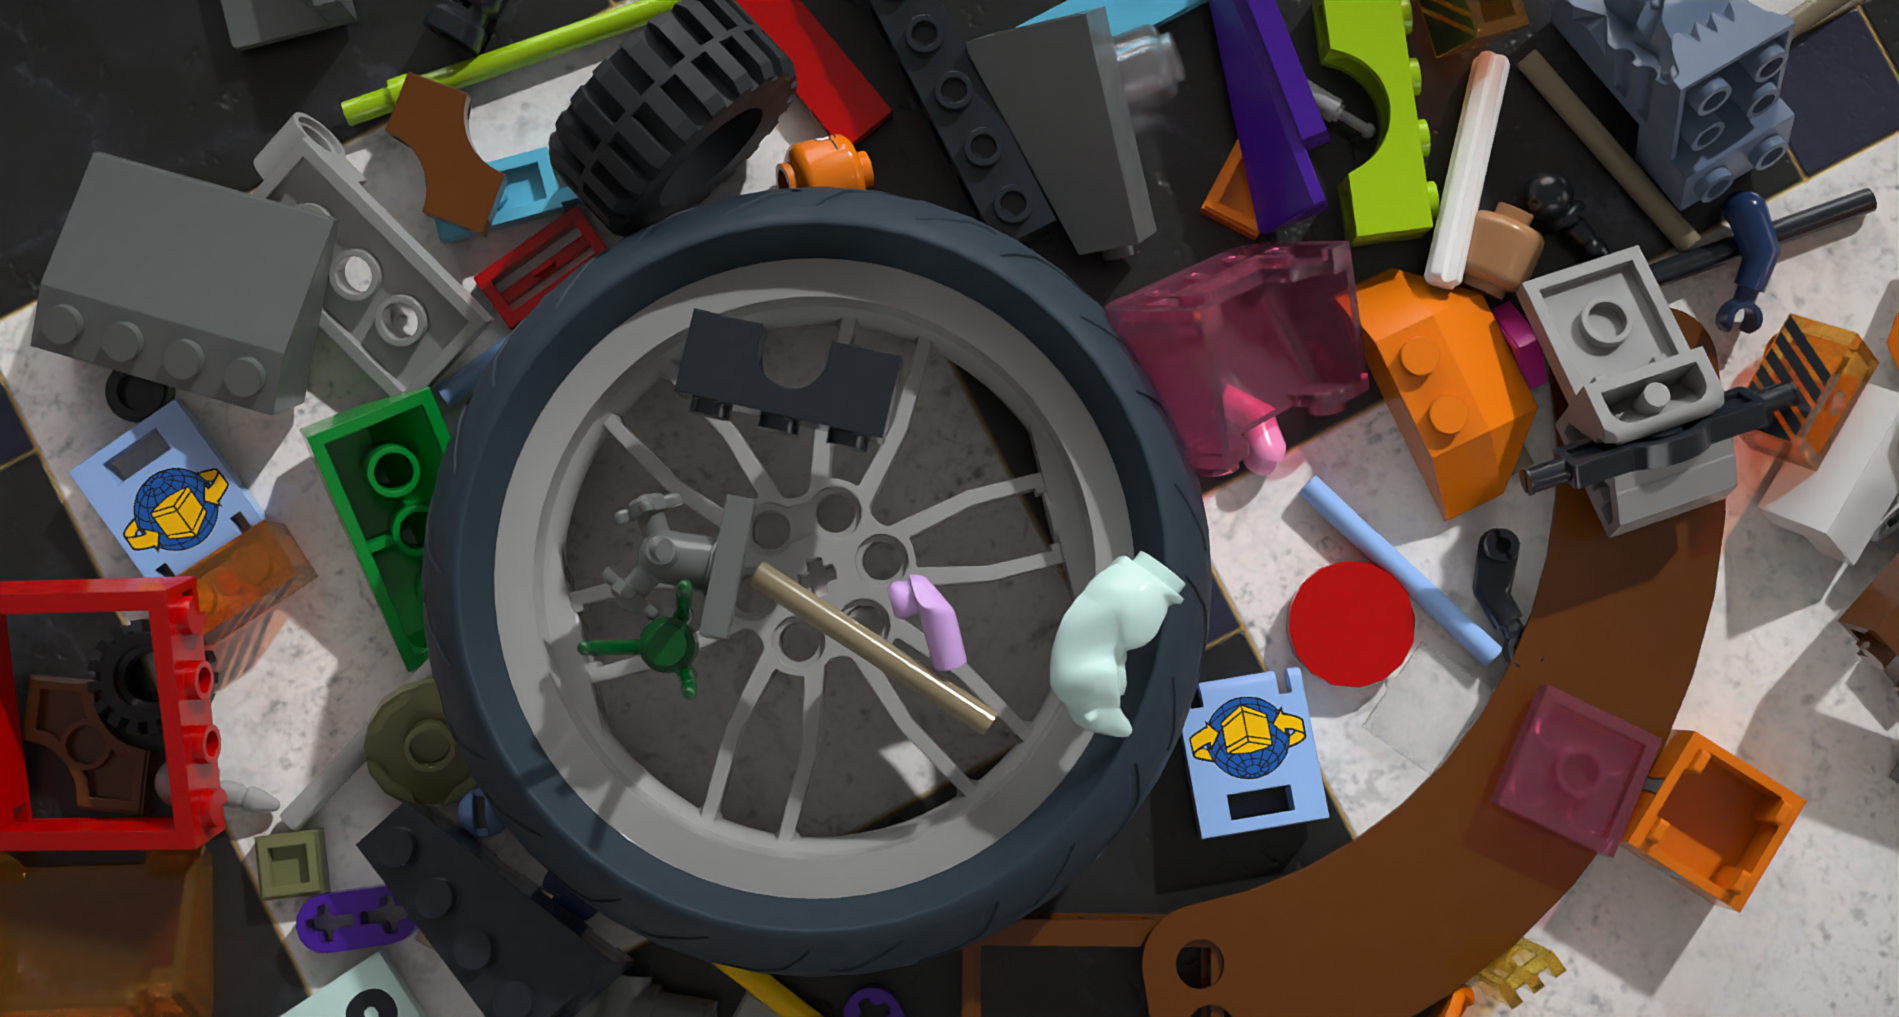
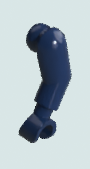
M1737 191L1728 195L1724 200L1722 214L1724 219L1730 224L1742 261L1733 282L1738 284L1734 296L1719 308L1715 323L1719 330L1728 333L1733 327L1735 314L1739 310L1744 309V317L1739 330L1750 334L1757 331L1762 325L1763 313L1755 302L1759 292L1765 293L1780 256V245L1765 200L1754 192Z

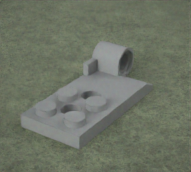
M296 112L254 159V166L264 181L252 195L339 219L319 326L390 397L424 387L431 388L495 319L362 187L367 179L344 157L346 153L340 141L314 118L304 113ZM352 256L363 259L370 267L372 280L366 291L356 290L346 279L345 267ZM397 302L409 305L416 313L418 325L411 337L398 333L391 323V310Z

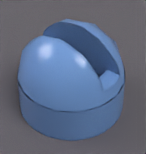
M479 787L472 789L463 796L458 806V819L466 832L475 837L486 838L494 836L506 828L486 798L485 818L487 828H478L476 797L484 796Z

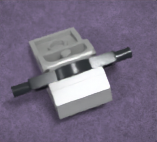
M1639 245L1523 282L1516 292L1517 298L1569 405L1555 424L1564 445L1553 449V460L1520 469L1519 478L1522 488L1526 494L1528 493L1529 496H1532L1537 492L1564 483H1568L1575 489L1585 487L1608 538L1725 499L1738 486L1733 437L1766 426L1767 414L1788 407H1794L1800 403L1798 388L1789 379L1755 392L1743 386L1724 391L1703 346L1690 350Z

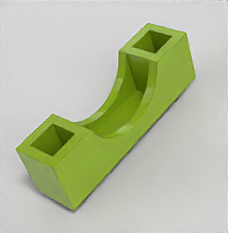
M1314 0L1312 10L1320 65L1340 70L1359 82L1371 97L1378 116V140L1370 160L1348 173L1338 185L1346 248L1421 238L1433 227L1432 219H1437L1440 205L1435 182H1427L1423 158L1429 157L1431 143L1428 124L1425 119L1418 120L1414 96L1420 95L1422 81L1417 58H1409L1406 34H1411L1413 25L1410 0Z

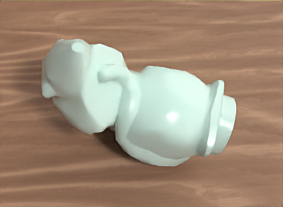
M1140 551L1133 561L1127 556L1118 557L1104 571L1098 573L1089 581L1085 590L1064 614L1053 644L1049 668L1050 686L1056 696L1066 705L1072 720L1077 725L1091 732L1115 737H1128L1132 733L1133 729L1130 722L1120 708V696L1125 694L1127 685L1125 668L1127 651L1142 647L1151 641L1157 634L1166 616L1168 606L1181 604L1184 600L1179 593L1186 585L1185 582L1143 551Z

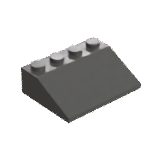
M93 152L40 283L30 346L274 416L303 404L305 401L339 219L103 152Z

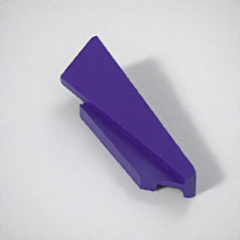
M1209 0L1259 232L1267 235L1330 209L1307 151L1331 140L1276 0Z

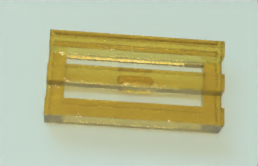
M1522 937L1514 946L1472 978L1482 992L1513 1010L1523 1003L1516 992L1517 989L1522 987L1535 994L1545 987L1538 977L1539 973L1544 972L1557 978L1567 970L1552 950ZM1518 954L1524 964L1522 966L1517 965L1512 957ZM1497 969L1502 976L1496 974L1493 971Z

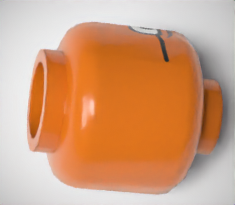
M835 134L789 146L785 153L784 162L776 166V183L778 189L836 187L866 190L874 185V173L867 153L865 151L857 152L849 139L841 134Z

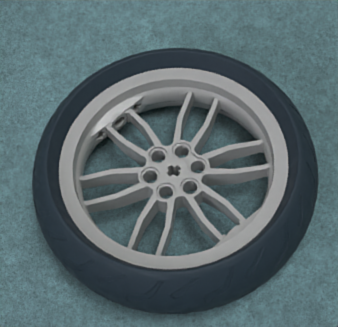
M836 187L770 189L721 198L703 206L672 214L627 235L583 263L545 295L531 313L516 326L478 378L455 422L437 471L435 489L429 506L421 573L423 623L431 671L438 688L448 727L470 774L497 816L526 851L577 897L612 921L661 946L706 962L747 971L806 977L877 972L917 964L965 948L1014 924L1055 897L1091 866L1130 823L1158 781L1182 733L1201 674L1209 634L1212 591L1209 528L1199 478L1183 430L1154 374L1132 341L1099 303L1094 301L1071 278L1052 263L1018 240L972 217L922 200H912L874 190ZM694 308L762 323L766 330L800 325H836L839 330L836 341L849 344L854 343L855 336L863 328L890 334L911 341L915 345V352L892 427L886 436L885 444L880 446L862 481L857 486L841 479H832L834 446L825 443L828 432L815 429L809 490L803 496L792 499L785 498L775 486L738 429L730 421L705 417L724 437L758 494V497L755 498L756 510L741 583L752 577L764 561L801 585V578L810 574L811 568L809 563L822 560L825 569L835 568L837 579L827 583L828 594L820 597L821 599L848 616L860 607L874 608L883 618L884 627L880 637L893 645L897 639H901L930 658L924 633L906 620L894 616L887 590L892 582L910 580L909 574H917L927 577L935 587L984 584L1062 564L1073 604L1077 597L1085 590L1089 581L1098 573L1104 571L1115 559L1127 556L1133 561L1138 553L1143 551L1171 570L1186 585L1179 593L1184 599L1183 602L1168 606L1166 616L1153 639L1142 647L1127 651L1125 662L1127 685L1125 694L1120 696V708L1130 722L1133 729L1132 733L1128 737H1115L1091 732L1077 725L1072 720L1066 705L1056 696L1052 688L1033 721H1023L965 663L949 671L957 675L986 705L998 712L997 716L1015 733L1017 740L1012 749L978 781L970 779L911 717L885 672L815 627L813 629L817 632L819 638L816 653L808 660L797 662L789 658L785 653L782 645L783 636L792 625L798 623L810 624L773 600L770 601L765 610L756 614L746 613L737 601L730 638L746 630H753L762 639L764 650L726 725L705 804L698 807L662 784L639 764L610 729L599 683L653 669L647 666L641 655L604 666L603 661H596L595 656H584L577 651V646L581 641L592 640L584 614L591 612L589 605L615 600L616 597L611 593V588L607 583L576 591L565 546L573 509L580 488L591 464L607 438H616L668 492L679 493L685 504L720 528L724 509L679 480L626 427L623 416L660 380L663 379L676 385ZM939 354L963 368L983 383L1018 418L1028 431L1038 473L967 490L891 526L882 525L872 516L871 510L909 434L928 361L934 355ZM1034 492L1035 497L1042 496L1047 522L1054 544L1049 545V552L988 566L917 567L911 540L970 509ZM834 497L849 500L855 509V519L851 526L839 533L824 530L818 520L822 504ZM767 514H781L787 518L791 530L788 540L784 545L776 549L769 550L760 547L755 537L757 523ZM878 544L894 546L902 558L899 572L888 580L879 581L873 579L864 569L866 553L871 547ZM659 583L653 591L677 590V587ZM807 588L809 591L815 594L813 588ZM699 630L696 631L699 640L698 653L723 642L701 637ZM847 656L854 660L899 729L957 787V796L920 816L882 829L841 836H801L798 824L820 750L827 666L833 659ZM779 670L790 675L803 676L805 679L801 751L781 828L776 833L726 820L723 818L721 808L745 730Z

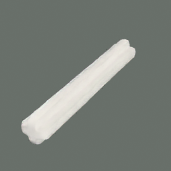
M1492 51L1481 52L1472 62L1441 198L1439 215L1437 216L1424 273L1426 283L1442 289H1453L1463 279L1475 217L1478 212L1509 73L1510 63L1508 58L1495 54Z

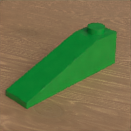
M430 387L361 404L299 429L408 672L419 668L429 658L423 623L421 574L425 529L429 506L435 489L437 471L450 439L449 432Z

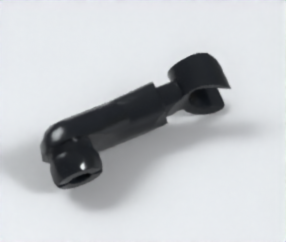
M1493 528L1486 531L1480 537L1472 590L1474 597L1495 630L1500 628L1506 640L1502 647V654L1505 661L1509 664L1513 658L1515 643L1520 639L1524 629L1519 619L1523 614L1511 594L1521 543L1513 531L1506 528Z

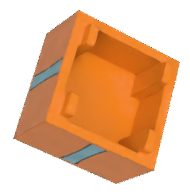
M1671 729L1663 751L1620 825L1609 839L1712 904L1740 913L1807 800L1698 732Z

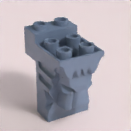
M1552 0V24L1639 124L1635 159L1680 212L1699 200L1709 202L1716 199L1731 186L1736 178L1753 168L1764 170L1776 163L1786 153L1795 118L1794 112L1779 97L1796 23L1788 14L1781 15L1772 11H1766L1750 3L1748 0Z

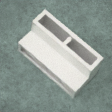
M1837 373L1757 506L1771 524L1805 536L1815 549L1823 555L1852 566L1856 564L1899 492V393Z

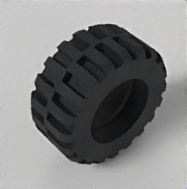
M682 0L675 3L672 10L667 13H659L647 22V26L637 34L632 33L619 45L620 48L608 60L605 58L592 71L593 76L585 85H581L570 98L571 104L567 110L562 111L555 123L556 131L550 134L548 142L552 169L614 235L626 237L672 214L690 209L695 204L699 205L711 195V192L719 184L726 182L745 159H749L760 147V142L779 123L778 118L780 115L786 112L791 104V95L797 89V76L793 61L735 0Z

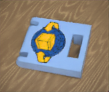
M183 399L172 400L68 472L144 577H169L162 567L165 564L168 565L176 577L198 575L250 539L237 519L233 518L240 512L256 531H260L270 524L262 508ZM159 432L171 449L128 479H125L117 466L112 465V463Z
M1299 667L1285 669L1284 674L1288 693L1279 694L1274 671L1198 683L1197 689L1201 707L1194 709L1190 707L1180 739L1199 840L1329 818L1309 709ZM1286 786L1285 791L1290 811L1231 821L1227 795Z

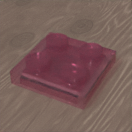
M1539 685L1489 803L1599 855L1614 858L1663 739L1550 685Z

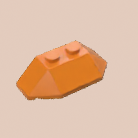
M1390 268L1336 294L1334 297L1444 522L1504 494L1538 410V405L1483 294L1459 286L1449 290L1442 289L1426 283L1424 276L1396 268Z

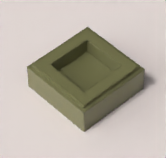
M324 828L254 837L261 901L330 892Z

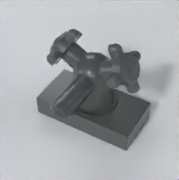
M676 492L667 495L661 493L643 494L631 501L627 508L617 511L614 515L616 526L637 520L643 537L638 551V565L625 580L620 578L609 567L602 573V579L610 586L611 593L616 597L617 603L624 609H630L633 613H641L648 620H654L660 615V612L645 598L659 583L677 587L681 580H688L692 584V590L702 592L703 597L706 598L699 635L704 638L729 642L756 510L755 499L727 494L719 534L715 535V538L670 530L664 511L683 504L681 495Z

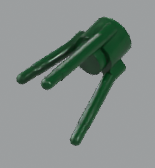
M681 580L678 583L673 616L653 620L644 628L640 639L581 641L577 646V651L584 656L641 655L643 661L653 670L662 673H676L679 677L683 697L686 700L695 699L697 696V672L692 664L698 655L699 640L696 631L689 624L694 615L692 609V584L688 580Z

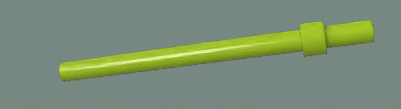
M639 0L420 76L459 90L646 26L650 19L661 12L667 13L672 10L675 3L682 0ZM407 73L388 79V87L341 102L348 124L354 126L393 112Z

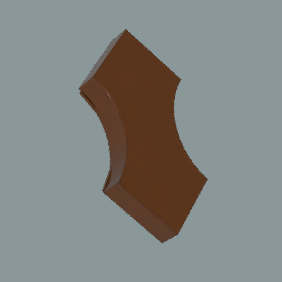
M408 72L385 131L394 139L411 148L422 165L426 179V199L422 212L428 217L487 238L509 178L506 174L484 162L473 145L469 130L472 97L467 92Z
M30 675L23 739L48 747L65 762L76 784L78 808L135 815L150 814L157 750L141 747L131 742L116 728L106 722L109 719L107 713L97 712L93 703L100 700L98 693H88L87 682L96 680Z

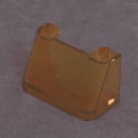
M205 844L196 850H147L144 864L25 868L17 859L8 855L9 851H0V1017H213V858Z

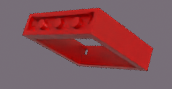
M196 576L0 581V851L196 850L226 829L223 805L228 802L225 790L221 788L218 768L221 736L219 729L213 724L210 700L214 685V675L210 663L205 658L203 629L206 623V611H200ZM148 611L173 817L33 818L6 614Z

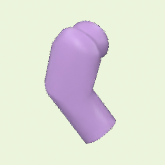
M909 574L910 580L892 582L887 590L894 616L899 619H905L919 613L933 669L936 671H948L964 665L967 662L956 613L930 580L925 576Z

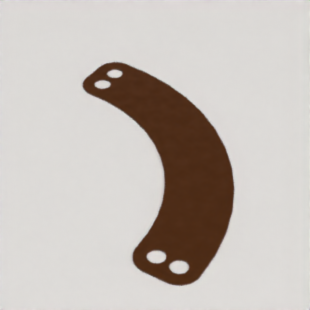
M1670 308L1690 350L1703 346L1720 380L1717 353L1709 333L1700 322L1689 314ZM1549 365L1548 375L1556 438L1555 448L1563 446L1564 443L1555 424L1569 405ZM1568 483L1555 486L1547 555L1531 613L1515 648L1512 660H1510L1507 669L1472 726L1444 762L1411 795L1354 840L1298 871L1244 892L1180 907L1164 916L1149 933L1141 957L1142 978L1149 1017H1191L1197 1009L1206 1005L1220 1006L1231 1017H1412L1452 994L1514 946L1573 887L1620 825L1663 751L1693 678L1715 597L1726 516V498L1608 538L1585 487L1575 489ZM1202 939L1212 942L1219 949L1223 958V969L1215 983L1206 988L1197 989L1187 986L1180 979L1176 969V960L1178 953L1184 945L1193 940Z

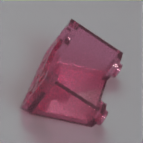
M1349 241L1267 242L1235 247L1123 296L1105 306L1106 317L1123 340L1124 346L1133 360L1140 366L1161 402L1160 406L1167 420L1176 431L1190 467L1198 468L1199 475L1216 477L1238 470V462L1250 455L1248 438L1241 436V434L1291 407H1308V413L1311 415L1335 414L1347 408L1346 401L1370 389Z

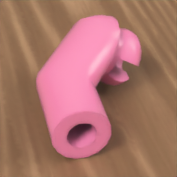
M1224 386L1210 415L1243 431L1248 445L1243 457V462L1247 469L1258 475L1272 473L1276 468V463L1282 462L1286 453V443L1274 413L1267 407Z

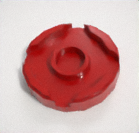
M1342 561L1317 569L1300 584L1287 608L1286 634L1293 655L1310 674L1330 685L1360 688L1384 680L1403 664L1414 642L1415 614L1408 593L1392 574L1371 563Z

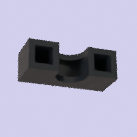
M694 308L674 389L682 399L691 401L689 412L721 421H730L732 410L759 416L757 428L792 437H798L800 426L828 432L826 444L856 452L866 453L869 442L885 444L903 366L902 355L832 340L827 364L816 380L802 387H784L771 381L764 373L763 354L768 337L764 324Z

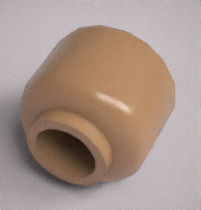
M1498 202L1494 212L1478 210L1473 226L1464 275L1460 285L1498 301H1503L1506 293L1516 294L1520 285L1530 280L1544 250L1545 242L1539 232L1530 227L1534 216L1520 208L1503 202Z

